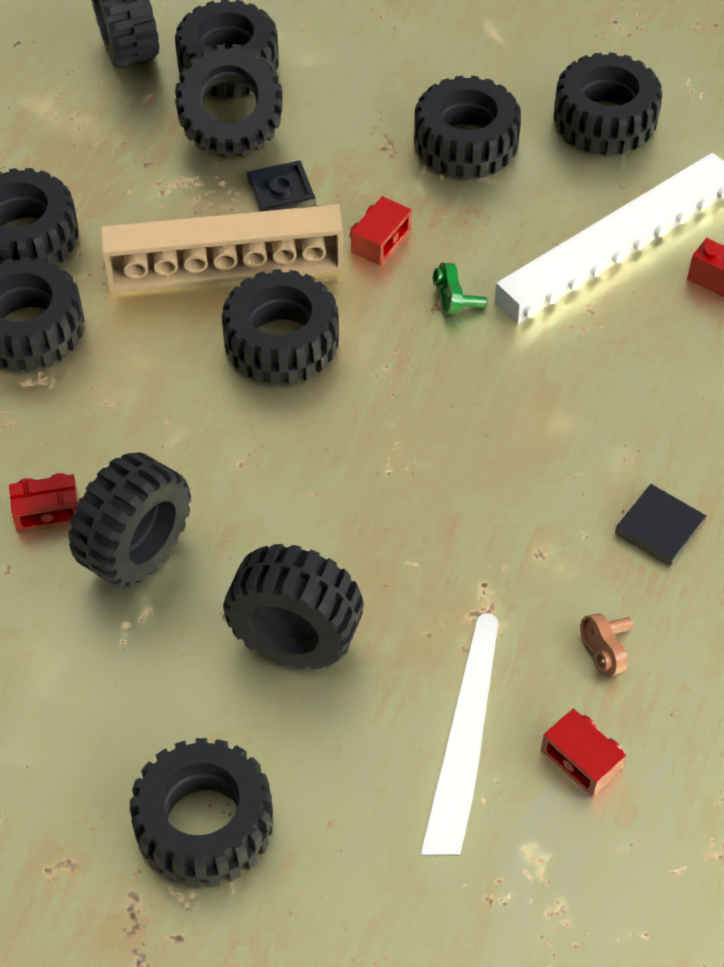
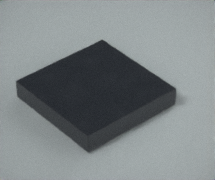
M301 160L246 172L247 181L259 212L316 206V198Z
M650 484L618 523L615 533L671 566L704 524L707 515Z

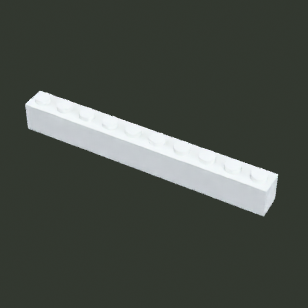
M713 152L498 281L496 283L494 303L517 324L527 318L534 317L546 306L557 303L562 296L572 290H578L588 280L602 275L609 267L623 262L630 254L638 249H644L651 241L659 236H665L672 228L680 223H686L693 215L707 210L714 202L724 198V161Z

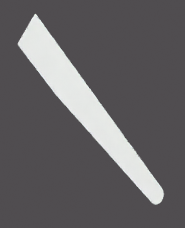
M482 614L476 622L420 855L461 854L476 786L498 629V620L492 614Z

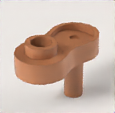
M596 613L584 616L581 620L580 632L583 642L593 653L597 669L607 677L621 675L627 669L628 659L626 651L614 634L632 630L633 622L629 617L608 621L604 615Z

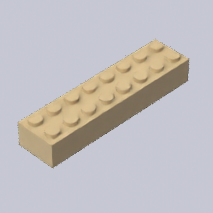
M339 204L101 226L102 253L110 293L243 281L248 277L253 279L257 273L265 271V274L272 273L274 269H281L282 272L295 270L299 272V275L344 271V237Z

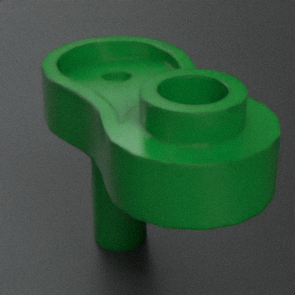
M442 262L438 268L434 269L432 281L439 292L441 308L444 314L458 315L462 307L484 309L487 307V297L463 295L458 280L457 267L454 263Z

